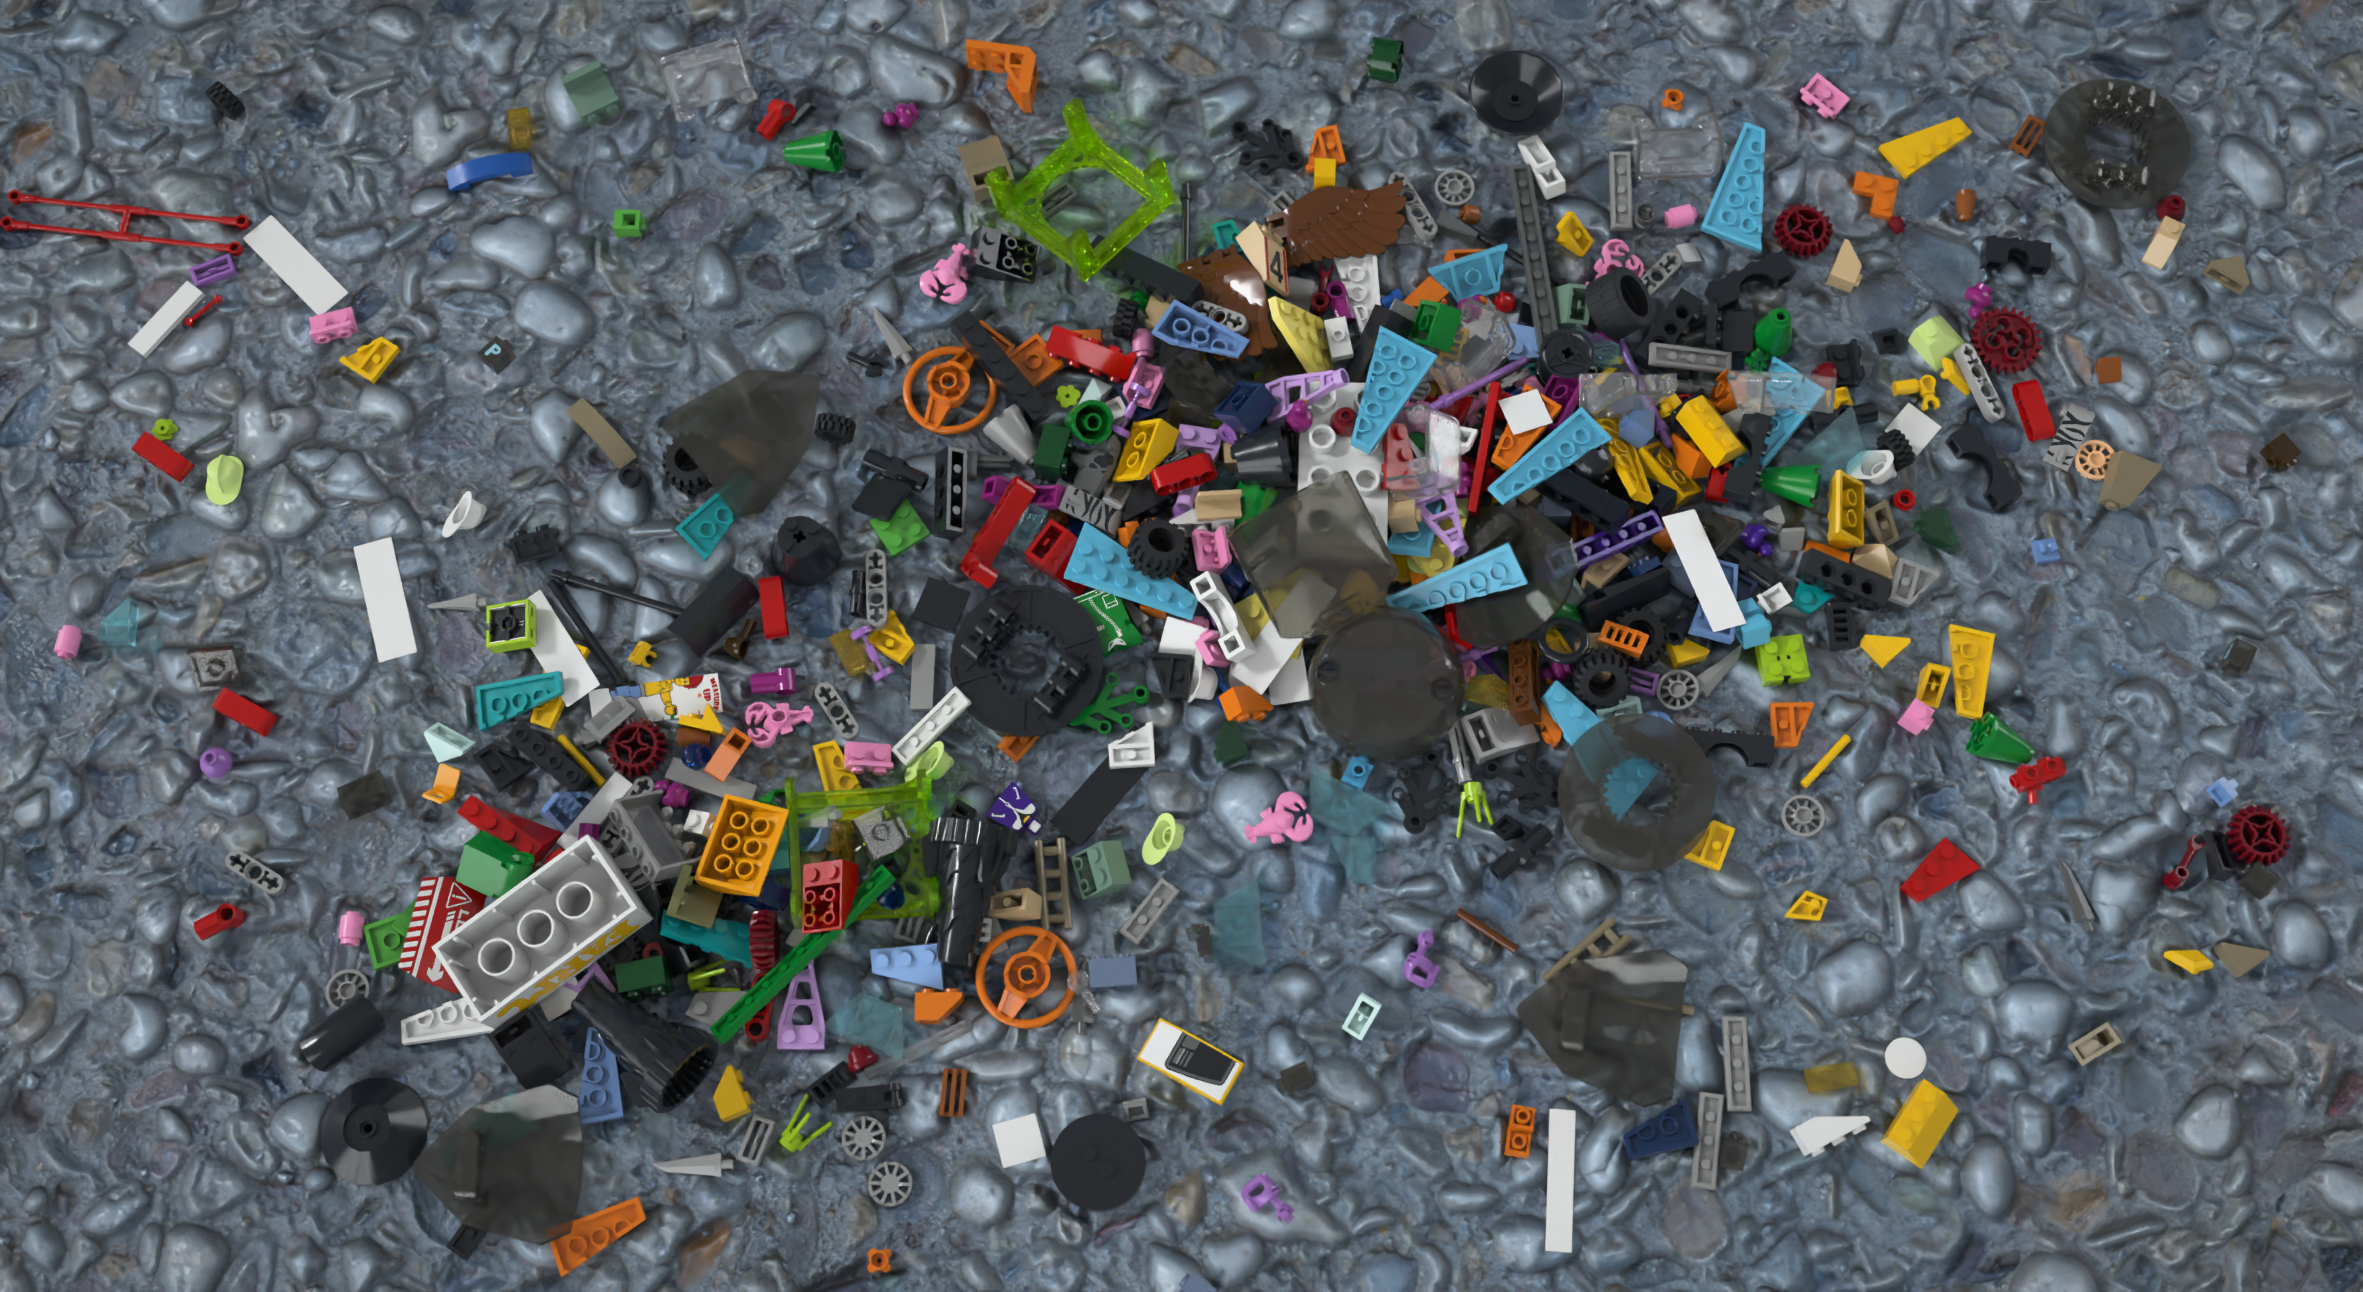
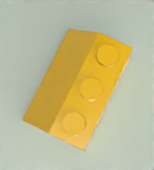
M1703 395L1686 402L1675 417L1715 468L1748 452V449L1711 402Z
M1660 441L1645 445L1637 451L1645 476L1677 491L1676 507L1671 512L1680 508L1702 491L1694 479L1685 476V472L1677 467L1676 458ZM1661 445L1657 456L1654 458L1652 456L1654 450Z
M1836 470L1829 481V511L1827 514L1829 532L1827 539L1829 545L1839 550H1846L1864 546L1865 483L1842 470Z
M1923 1079L1915 1085L1880 1141L1922 1169L1959 1110L1943 1091Z

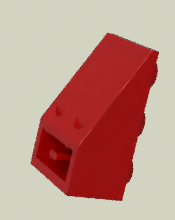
M1050 519L1025 551L1026 562L1075 595H1083L1088 586L1064 579L1066 568L1078 538L1069 530Z
M840 859L803 865L802 934L844 929L858 888V864Z

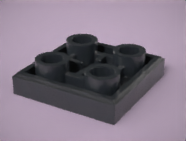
M875 473L851 507L856 512L889 522L912 491V488L909 484Z
M929 577L912 618L954 633L971 592Z

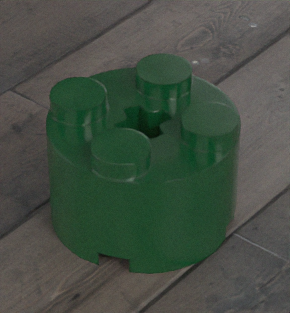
M1373 37L1371 45L1373 52L1368 54L1367 67H1369L1368 79L1391 83L1398 82L1403 66L1401 59L1405 50L1404 41Z

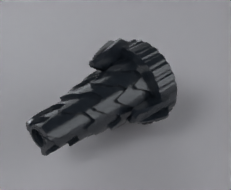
M937 817L932 821L930 832L922 837L921 846L923 864L926 870L925 877L933 878L938 872L940 876L937 892L939 894V906L936 923L939 924L937 942L939 963L972 967L975 944L980 939L984 917L988 918L991 896L995 895L996 886L1006 872L1011 857L1016 856L1019 839L1018 831L987 822Z
M591 979L589 984L571 1002V1008L599 1032L598 1036L603 1040L605 1046L618 1057V1062L629 1071L623 1072L620 1078L630 1098L639 1108L650 1107L660 1114L672 1111L695 1092L714 1065L719 1046L717 1042L709 1037L707 1032L697 1027L677 1022L669 1024L657 1013L653 1012L651 1014L641 1006L632 1004L616 990L612 993L596 979Z

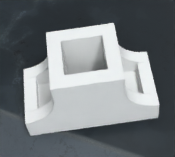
M1346 317L1324 320L1329 347L1328 351L1332 362L1353 358Z

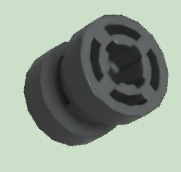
M1651 203L1638 205L1633 217V226L1637 230L1644 232L1653 227L1657 215L1655 206Z

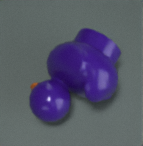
M1748 523L1740 536V539L1745 541L1746 548L1751 551L1758 550V557H1769L1773 553V547L1770 543H1761L1765 535H1769L1767 527L1762 524L1753 526Z

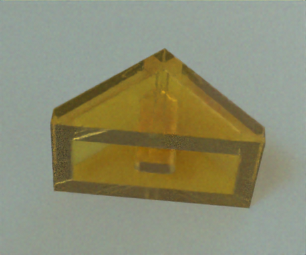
M1496 674L1469 677L1464 699L1509 710L1510 685Z

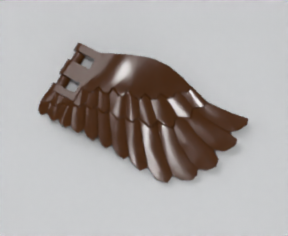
M1399 180L1372 190L1333 186L1318 188L1292 203L1284 211L1265 217V225L1272 234L1276 232L1283 241L1287 240V244L1283 245L1286 251L1287 270L1291 267H1300L1301 264H1310L1311 260L1322 262L1323 258L1327 260H1333L1334 257L1349 259V256L1364 258L1366 254L1375 256L1384 254L1385 247L1391 246L1399 240L1397 232L1402 229L1405 223L1404 215L1398 214L1406 204L1405 196L1398 197L1402 190L1403 182ZM1280 222H1284V225L1276 227Z
M1234 243L1229 245L1230 248L1225 250L1221 248L1211 252L1210 256L1205 258L1201 256L1177 265L1178 270H1180L1179 272L1201 282L1205 292L1201 300L1243 314L1249 322L1248 331L1241 336L1249 339L1250 342L1240 357L1233 358L1212 353L1214 358L1219 361H1223L1226 358H1229L1231 361H1240L1246 354L1257 357L1263 353V349H1274L1278 346V342L1271 329L1268 298L1264 282L1256 269L1240 256L1239 248ZM1205 309L1203 311L1199 310V313L1203 312L1209 316ZM1225 314L1217 315L1215 322L1223 321ZM1240 322L1239 324L1233 323V325H1234L1235 327H1236L1237 325H1240V326H1241L1242 323H1241V322Z

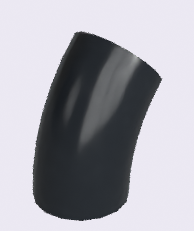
M356 995L302 1035L300 1039L302 1053L313 1067L319 1071L328 1072L385 1030V1021L377 1008L362 995Z

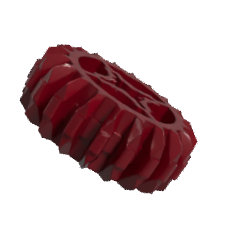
M1800 202L1796 207L1791 204L1776 219L1774 238L1778 239L1777 245H1783V251L1789 250V256L1797 254L1798 259L1802 255L1806 259L1810 258L1811 255L1816 257L1819 252L1825 251L1833 235V231H1831L1832 224L1828 223L1830 220L1829 216L1823 217L1824 210L1817 211V205L1810 208L1809 203L1805 204L1804 207ZM1792 222L1793 229L1789 232L1787 224ZM1815 230H1818L1819 233L1817 240L1814 239Z
M631 718L629 725L626 721H623V728L617 727L616 734H609L613 741L606 742L607 747L610 748L605 751L606 755L610 756L608 762L614 764L612 768L615 771L620 770L621 776H625L628 773V777L631 779L634 778L635 774L640 778L643 776V772L651 776L650 769L654 768V770L658 771L659 767L656 764L664 763V759L660 756H665L668 753L663 749L668 746L667 741H664L665 734L660 732V727L658 725L654 726V723L650 720L645 723V720L640 718L637 723L634 718ZM644 733L653 738L654 747L644 743ZM633 734L631 739L625 740L627 737ZM637 745H640L641 748L637 749L636 752L632 750ZM620 750L629 753L630 763L621 760ZM649 756L645 761L640 763L643 757Z
M2257 805L2255 808L2248 806L2245 809H2240L2237 811V814L2231 817V821L2226 826L2230 830L2225 835L2231 838L2227 841V844L2234 847L2231 853L2238 852L2237 860L2245 858L2246 865L2254 863L2255 867H2260L2262 864L2264 867H2268L2271 863L2279 862L2280 858L2286 856L2287 853L2285 851L2290 848L2287 842L2292 838L2286 835L2290 828L2283 826L2286 819L2279 820V812L2271 814V807L2263 810L2262 805ZM2248 820H2257V821H2260V822H2262V823H2264V824H2263V825H2257V824H2255L2254 822L2251 823V822L2248 821ZM2259 847L2262 850L2266 849L2268 852H2259L2253 848Z
M763 909L753 912L749 928L752 966L756 972L762 973L769 972L780 961L778 916L773 910Z

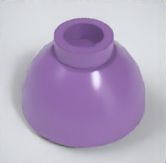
M219 747L206 750L200 758L202 772L207 777L213 779L225 776L233 764L231 754Z

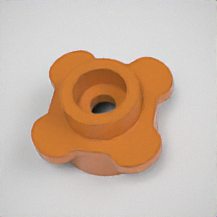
M1667 89L1664 93L1665 100L1662 101V106L1664 108H1674L1675 111L1681 110L1682 100L1685 99L1684 93L1678 89Z
M874 1248L869 1250L868 1271L871 1273L876 1271L888 1273L891 1270L889 1260L892 1252L887 1248L883 1251ZM879 1258L882 1259V1262H881V1263H878V1262H877V1260H878Z

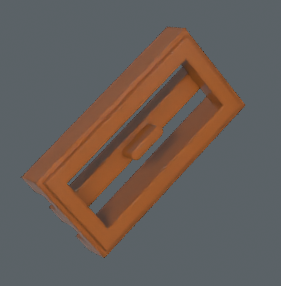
M2029 114L2008 149L2016 150L2015 153L2018 155L2021 153L2024 158H2027L2048 123ZM2030 120L2033 121L2032 127L2021 144H2016ZM2037 125L2042 126L2028 149L2023 148Z
M943 1069L939 1116L963 1118L967 1069ZM949 1074H952L950 1104L948 1112L945 1111L948 1076ZM957 1075H962L959 1110L954 1112Z

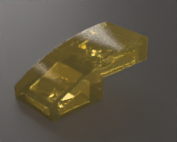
M529 107L508 110V136L511 150L532 147L531 113Z
M846 628L829 637V640L851 678L870 668V665L857 642L852 640L850 636L851 631L849 628Z
M1853 1061L1804 1069L1807 1088L1810 1094L1859 1085Z

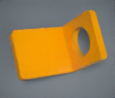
M444 763L440 764L433 788L424 792L422 797L439 804H444L454 799L461 770Z

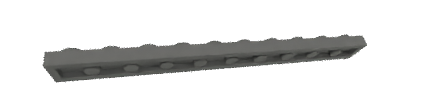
M1530 164L1509 165L1508 173L1537 350L1538 354H1540V347L1544 338L1552 331L1558 330L1531 166Z

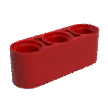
M2033 379L2014 383L2012 385V395L2028 440L2035 442L2053 438L2055 428L2039 382Z
M146 431L131 447L139 456L179 483L195 467L185 457Z
M1201 453L1157 467L1150 472V477L1156 494L1165 496L1210 482L1217 477L1218 473L1212 456L1209 453Z
M782 576L759 578V593L766 640L789 637Z
M224 687L211 705L219 713L265 738L279 719L267 710Z
M767 972L757 973L753 978L751 988L755 984H757L767 974ZM775 996L766 1005L764 1011L757 1012L745 1024V1033L753 1042H763L769 1036ZM761 1025L763 1027L762 1032L757 1036L752 1035L753 1027Z

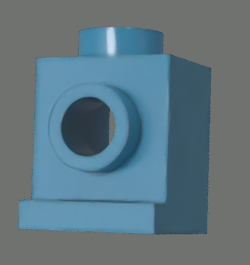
M1361 755L1358 758L1353 756L1341 779L1340 785L1361 794L1373 771L1374 766L1370 764L1371 761ZM1358 768L1363 772L1361 774H1356L1354 770Z

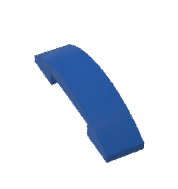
M503 153L484 156L459 164L446 172L450 192L471 188V183L505 175L511 174L513 178L534 174L529 153Z

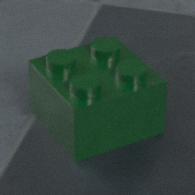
M1045 422L1033 461L1036 479L1057 483L1059 478L1062 480L1067 478L1070 468L1068 461L1076 449V446H1074L1075 438L1072 437L1070 428Z
M662 956L615 965L618 991L631 1003L643 1002L646 997L654 996V998H664L668 996V993L674 992L672 973L667 961Z

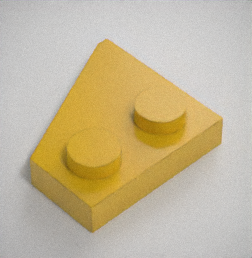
M379 337L369 345L356 349L358 352L349 357H341L339 361L344 366L375 384L401 350L385 338Z
M890 609L887 627L880 631L874 630L867 639L870 645H874L876 651L903 665L916 648L894 610Z
M1713 820L1677 852V856L1719 872L1735 828Z

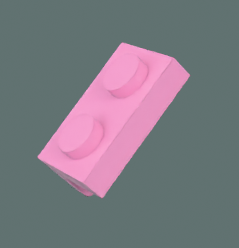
M1816 73L1805 88L1802 87L1800 89V93L1803 95L1801 99L1809 106L1812 103L1819 108L1817 112L1826 119L1831 117L1834 120L1850 101L1848 96L1819 73Z
M1139 357L1137 363L1132 367L1128 381L1123 386V395L1128 404L1133 401L1136 391L1129 388L1131 383L1135 382L1152 391L1149 397L1140 394L1136 405L1152 409L1167 378L1168 370L1163 367L1147 364L1143 357Z
M1219 526L1215 532L1194 529L1191 537L1197 569L1199 571L1206 572L1208 570L1222 574L1232 561L1225 526Z

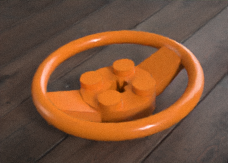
M945 346L928 351L912 364L905 376L903 400L910 416L920 426L934 433L954 435L972 430L990 415L996 404L998 387L985 372L989 381V397L983 410L966 423L955 426H943L942 424L951 408H959L969 397L971 392L969 374L975 362L977 363L965 347ZM943 355H955L947 363H942L938 366L936 364L929 371L926 380L930 397L925 417H923L917 411L912 400L911 388L915 375L930 360ZM950 382H953L952 386H945V383L949 384Z
M1020 926L1000 933L986 945L977 963L975 982L982 1004L994 1018L1012 1027L1030 1029L1053 1022L1067 1010L1077 989L1078 970L1071 950L1057 935L1039 927ZM1022 935L1037 936L1036 941L1026 952L1013 955L1006 963L1004 969V984L1006 987L997 1008L990 999L985 986V969L990 956L999 945L1013 937ZM1055 947H1057L1066 961L1069 973L1068 987L1062 1001L1055 1009L1044 1016L1034 1019L1015 1018L1028 999H1035L1047 989L1051 978L1048 964ZM1031 970V975L1034 976L1033 979L1024 981L1022 979L1023 976L1020 975L1021 972Z

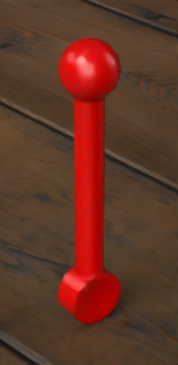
M215 295L214 300L193 317H187L184 320L185 325L188 327L193 326L194 321L216 303L222 302V296Z

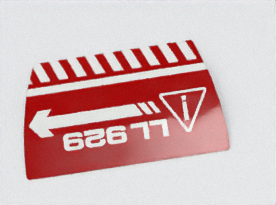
M456 877L423 878L398 967L433 986L460 994L457 986L431 947L482 911L486 895L456 881Z

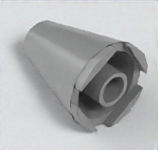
M1013 404L1002 411L1003 414L999 417L996 416L984 427L983 432L1023 465L1028 463L1031 466L1033 465L1038 444L1020 408Z

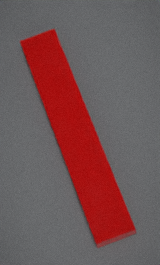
M1492 381L1490 385L1468 504V512L1471 516L1479 517L1499 408L1498 401L1502 391L1500 382Z

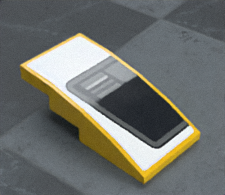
M1161 1018L1136 1058L1141 1063L1159 1071L1162 1075L1220 1106L1223 1105L1245 1066L1244 1063Z

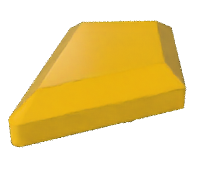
M1943 358L1944 371L1940 373L1943 380L1948 379L1965 396L1969 395L1970 388L1958 364L1951 359Z
M1556 628L1546 634L1547 644L1552 650L1562 654L1573 653Z
M1806 890L1784 917L1820 921L1828 899Z
M2198 950L2165 951L2163 956L2187 969L2191 974H2198L2199 971L2212 969L2214 965Z

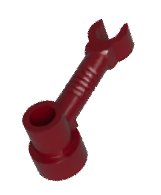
M1323 263L1319 267V275L1321 277L1318 293L1312 296L1311 301L1313 313L1318 317L1323 316L1328 308L1329 298L1326 295L1329 277L1333 274V265L1326 272L1322 269Z
M2197 834L2188 839L2187 851L2178 867L2164 875L2163 882L2167 888L2177 890L2189 876L2188 867L2196 853L2205 846V840L2200 845L2195 843L2194 838Z

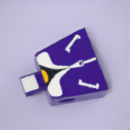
M1013 781L985 814L987 821L1016 830L1019 832V836L1025 829L1036 836L1043 827L1040 822L1034 819L1039 813L1037 806Z

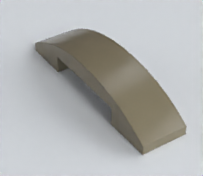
M581 398L565 411L606 453L607 457L619 470L624 466L630 465L638 458L621 436L585 399Z

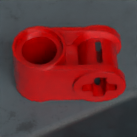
M1730 462L1716 468L1712 466L1710 469L1705 490V501L1728 503L1729 499L1721 498L1728 471L1732 469Z

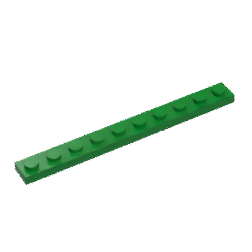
M882 864L858 886L844 929L850 923H853L896 880ZM844 929L808 934L709 1028L715 1037L723 1045L734 1037L742 1026L749 1022L763 1006L767 1005L781 989L785 988L798 973L803 971L805 966L818 956L830 942L836 939Z

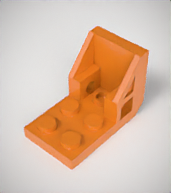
M967 39L965 48L969 68L976 71L988 70L999 74L1008 73L1007 89L1023 113L1032 114L1038 82L1036 55L1030 47Z

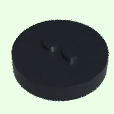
M1106 1114L1086 1115L1067 1125L1057 1137L1051 1152V1173L1059 1192L1072 1205L1089 1212L1112 1211L1129 1202L1143 1183L1146 1173L1144 1146L1135 1130L1123 1120Z

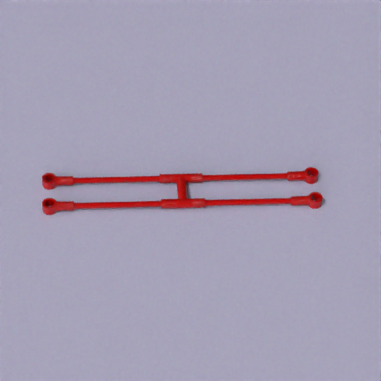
M12 190L8 194V199L15 205H19L22 202L34 204L39 202L123 213L119 231H93L30 224V222L13 220L9 216L3 217L0 221L1 226L6 231L35 229L98 236L103 239L139 243L143 241L206 248L219 252H228L235 257L241 256L244 250L240 243L236 241L230 244H210L128 233L132 215H156L219 222L224 225L238 226L241 230H246L250 227V221L245 215L237 217L195 215L150 210L146 207L129 205H105L42 198L37 195L21 194L18 190Z

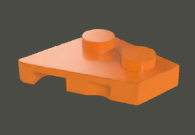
M1337 124L1316 129L1308 164L1305 167L1306 174L1314 173L1315 158L1336 159V167L1346 165Z
M1814 702L1769 704L1771 736H1774V749H1795L1797 747L1810 713L1814 708Z

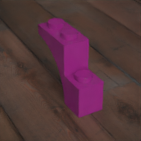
M1000 475L986 478L981 499L997 505L1012 480ZM1060 484L1049 486L1033 485L1036 487V492L1025 509L1026 511L1036 515L1059 508L1066 487Z

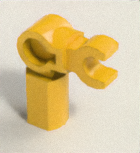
M1924 375L1920 380L1914 378L1892 382L1891 387L1894 396L1919 392L1920 396L1923 397L1921 403L1923 411L1928 409V402L1933 404L1934 410L1940 407V402L1935 397L1936 380L1933 376Z

